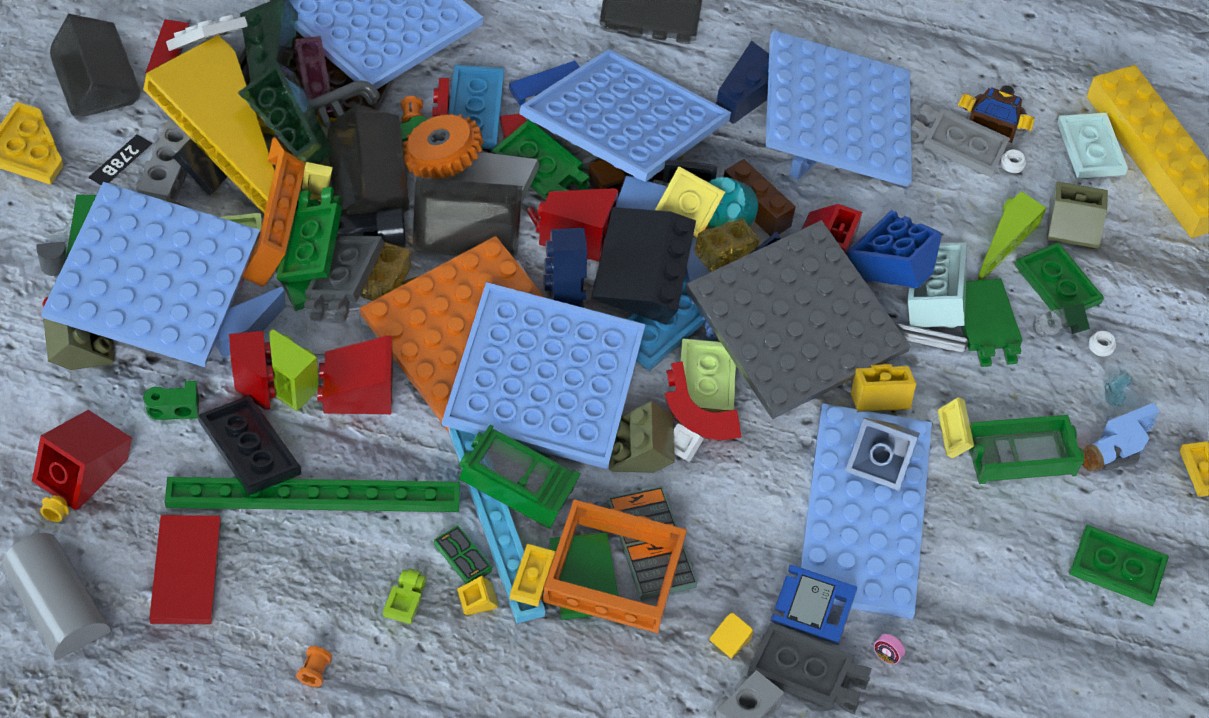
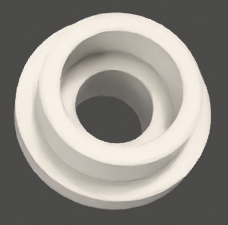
M1012 149L1002 155L1000 164L1007 172L1019 173L1024 170L1026 160L1022 152Z
M1107 331L1096 332L1090 337L1088 342L1090 350L1099 356H1109L1113 354L1116 348L1114 336Z

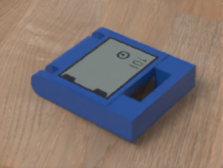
M790 565L788 572L798 577H785L774 609L783 613L784 617L773 614L770 621L839 645L857 592V586ZM835 597L836 600L845 602L838 626L827 623Z

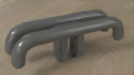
M361 80L294 106L286 112L281 121L282 136L284 139L290 140L295 133L293 122L317 112L322 125L334 133L333 125L325 109L327 107L332 109L341 128L348 127V122L339 103L361 95L365 97L368 104L375 105L380 98V94L373 84Z

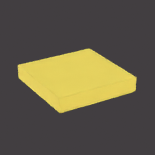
M678 167L655 210L670 211L696 220L693 236L700 239L725 192L685 169Z

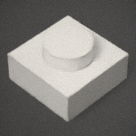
M678 423L674 429L675 455L690 463L704 438Z

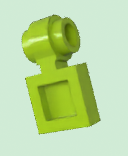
M411 568L408 571L402 570L398 587H392L386 601L383 617L412 625L421 603V593L425 588L427 576L422 575V571Z

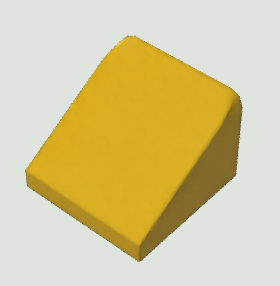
M483 576L457 588L465 615L489 611L499 607L492 582Z
M731 612L709 640L732 659L751 641L753 629Z

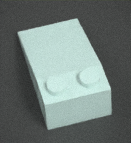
M967 242L940 243L933 274L919 288L909 287L908 309L911 326L920 328L964 326Z

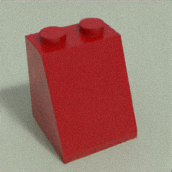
M611 188L549 192L546 201L540 202L537 216L541 217L536 228V233L540 234L539 245L546 247V241L551 239V229L584 228L587 259L599 262L610 212L617 204L618 190Z
M384 336L325 351V362L319 363V379H323V385H318L317 401L323 402V414L391 415L393 383L392 336Z
M86 410L40 436L32 482L53 496L62 497L68 506L78 510L128 460L132 437L90 410Z

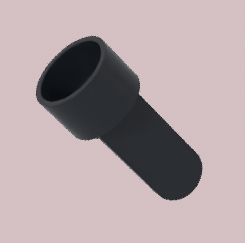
M402 208L376 210V213L343 215L340 217L337 235L363 232V236H382L385 243L383 249L406 248Z

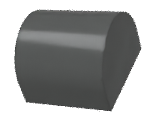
M65 243L36 244L42 272L49 276L59 275L67 259Z

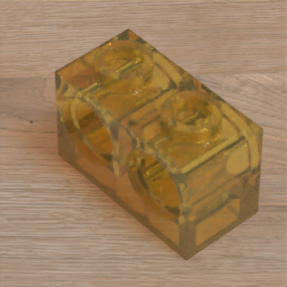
M742 218L698 233L694 253L706 268L712 272L751 253L758 247L760 239Z
M384 242L385 245L361 292V297L374 301L402 286L411 268V250Z

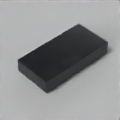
M189 139L172 156L209 195L227 178L192 139Z

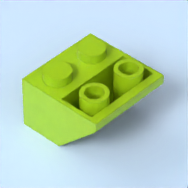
M272 329L269 335L275 396L295 411H299L317 393L319 385L317 357L311 350L303 349L294 343L288 335H282Z

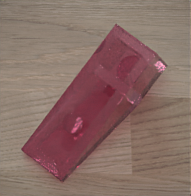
M321 36L295 39L294 49L305 102L331 92ZM330 107L325 108L326 112L332 111Z

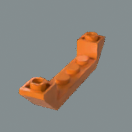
M276 137L272 139L267 160L276 165L261 231L257 247L254 248L242 277L261 287L267 284L285 256L306 165L305 159L297 148Z

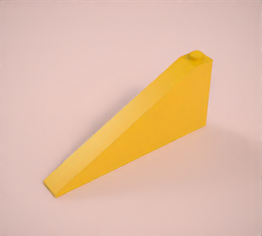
M217 35L147 72L143 90L265 214L275 170L273 164L267 161L269 152L236 53L229 43Z

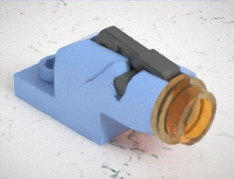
M1152 403L1109 420L1102 433V438L1095 443L1085 446L1083 450V467L1089 472H1100L1137 463L1140 454L1149 440L1146 432L1154 427L1155 420L1160 412L1156 405Z

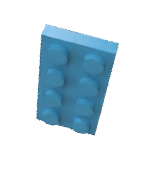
M454 65L448 115L458 116L462 114L464 119L470 117L472 122H476L482 133L484 144L481 145L482 149L493 150L497 146L504 69Z
M686 277L684 278L678 311L667 325L634 313L627 318V320L645 324L636 361L648 371H651L682 343V339H687L706 321L701 319L697 306L691 304L690 296L685 290L687 284Z

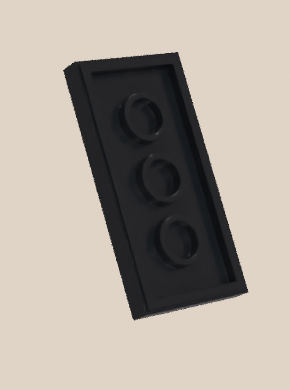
M250 395L198 414L199 423L248 495L301 475L300 465Z

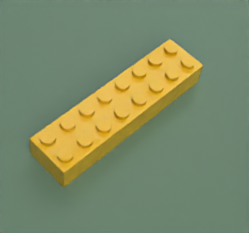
M1136 65L1094 76L1086 96L1098 113H1107L1116 138L1190 238L1208 234L1209 160Z

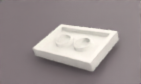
M234 14L228 15L216 21L207 20L188 27L186 30L174 33L175 38L166 41L168 50L172 51L200 44L203 41L206 42L217 35L220 37L248 25L245 17L235 19Z

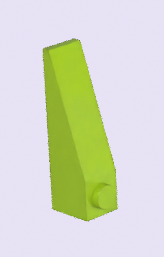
M1022 191L1014 198L1010 197L1005 202L1002 208L1004 213L978 276L979 280H984L1041 224L1047 207Z

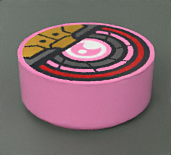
M883 634L874 643L875 653L888 664H897L905 655L903 644L892 635Z

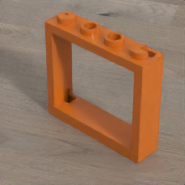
M573 499L544 586L543 602L658 633L683 551L687 529L673 526L674 524L653 521L645 516L623 513L619 509H608L597 506L592 502L586 503ZM578 524L673 549L656 606L560 581Z

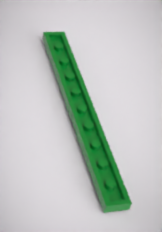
M167 477L164 502L166 508L459 512L460 482L289 479L248 495L237 478Z

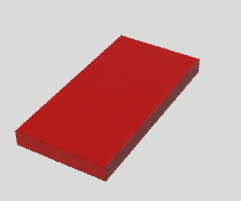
M160 516L149 616L150 624H212L221 526L220 516Z

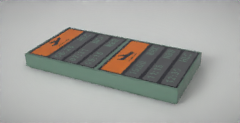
M663 486L608 497L607 504L611 509H619L623 513L634 516H645L653 521L674 524L673 526L677 527ZM618 535L640 600L659 596L673 549ZM683 547L670 594L697 588L698 582L685 547Z

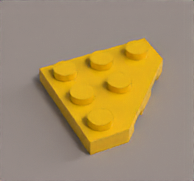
M16 102L0 124V169L51 185L64 167L62 158L56 149L41 110Z

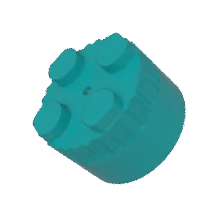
M717 177L715 180L712 179L711 182H708L725 192L708 225L727 233H739L747 229L755 220L758 212V200L753 189L745 183L728 177Z

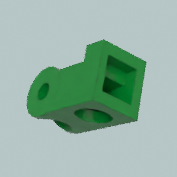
M185 381V388L164 389L156 386L149 388L144 393L143 399L147 415L154 420L198 418L199 391L196 381Z

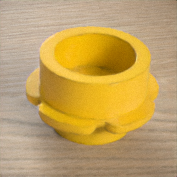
M54 495L51 498H43L40 512L47 520L60 522L63 517L69 514L67 502L62 497Z

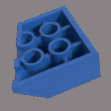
M891 210L846 253L864 280L919 288L934 272L942 236L940 231L922 223L916 225L912 223L911 218L907 216L900 218L896 211Z

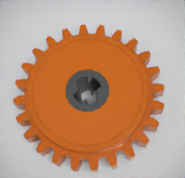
M450 114L432 117L422 122L413 129L411 134L407 135L408 141L403 142L404 148L401 149L402 159L408 171L413 172L415 177L421 175L422 179L431 178V180L448 178L463 172L468 166L472 165L474 159L479 158L477 152H482L483 150L481 147L484 144L483 136L476 122H472L470 117L464 119L462 114L458 116Z

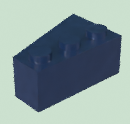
M753 41L750 42L718 90L716 105L731 112L729 122L732 124L767 101L769 53Z
M584 228L551 229V239L546 241V256L549 258L544 260L545 274H548L543 275L544 291H549L550 299L584 308L583 300H586V290H583L584 278H587V244Z

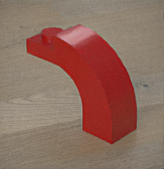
M683 361L671 363V370H666L669 387L674 386L675 391L665 393L664 397L668 409L675 420L704 439L722 441L741 438L737 409L713 413L699 408L689 396Z

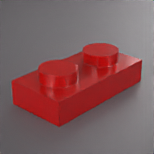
M439 78V88H434L433 103H437L438 106L432 108V117L448 115L449 78Z

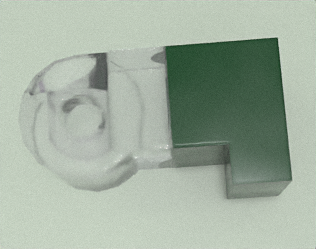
M1083 303L1046 312L1037 316L1033 321L1034 332L1041 337H1049L1058 333L1061 329L1069 327L1072 334L1090 329Z

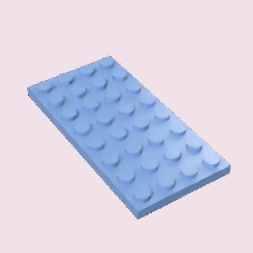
M822 403L800 568L857 586L852 609L913 619L916 606L932 422L870 411H857V409ZM863 418L894 423L920 433L899 491L845 472ZM835 597L833 605L844 607L845 602L836 600Z

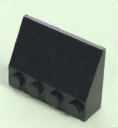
M613 207L610 212L591 299L667 325L678 311L696 220L670 211Z

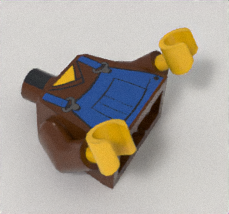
M1007 85L1002 86L1000 90L992 87L988 88L984 94H978L974 97L963 93L957 105L958 107H963L966 111L972 112L969 120L1009 137L1010 143L1013 142L1017 129L1032 132L1035 117L1027 115L1026 110L1021 107V97L1014 95V89Z

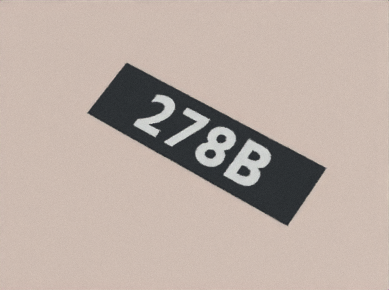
M136 134L88 178L100 186L103 182H111L153 143Z

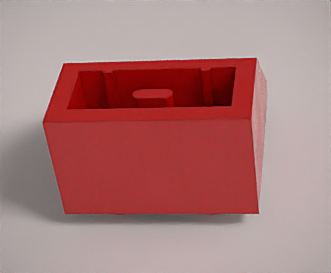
M841 204L831 205L809 212L802 229L822 220L847 255L846 252L851 248L857 235L863 212Z
M263 331L229 334L235 390L245 397L250 395L258 406L264 410H270V398H275L270 342H264Z

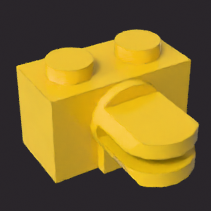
M884 363L882 365H871L870 368L855 369L856 375L853 379L851 397L857 411L911 409L916 381L909 366L892 367V364Z

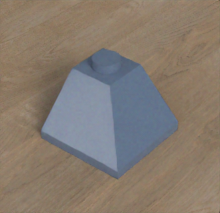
M863 418L845 472L899 491L920 433L894 423Z

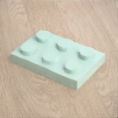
M1107 113L1059 116L1057 124L1077 179L1126 175L1128 167Z

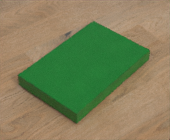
M1059 242L1016 259L1015 267L1057 319L1056 311L1059 309L1083 303L1085 310L1101 304L1104 300V296Z
M1086 524L1069 575L1153 606L1169 556Z
M597 533L574 536L560 581L618 596L608 534ZM561 537L549 538L550 550H557ZM559 607L561 620L594 617Z

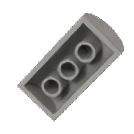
M39 533L28 536L14 544L6 552L1 562L2 570L55 661L111 633L109 625L54 535Z

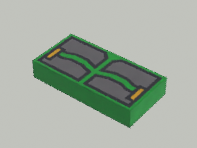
M458 525L434 539V546L465 584L492 572L490 563Z

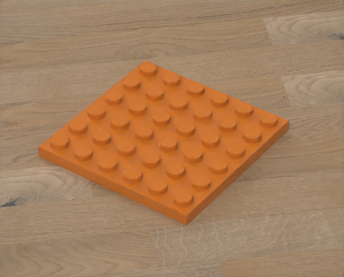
M496 236L360 307V315L378 338L392 336L393 359L441 423L486 282L544 297Z

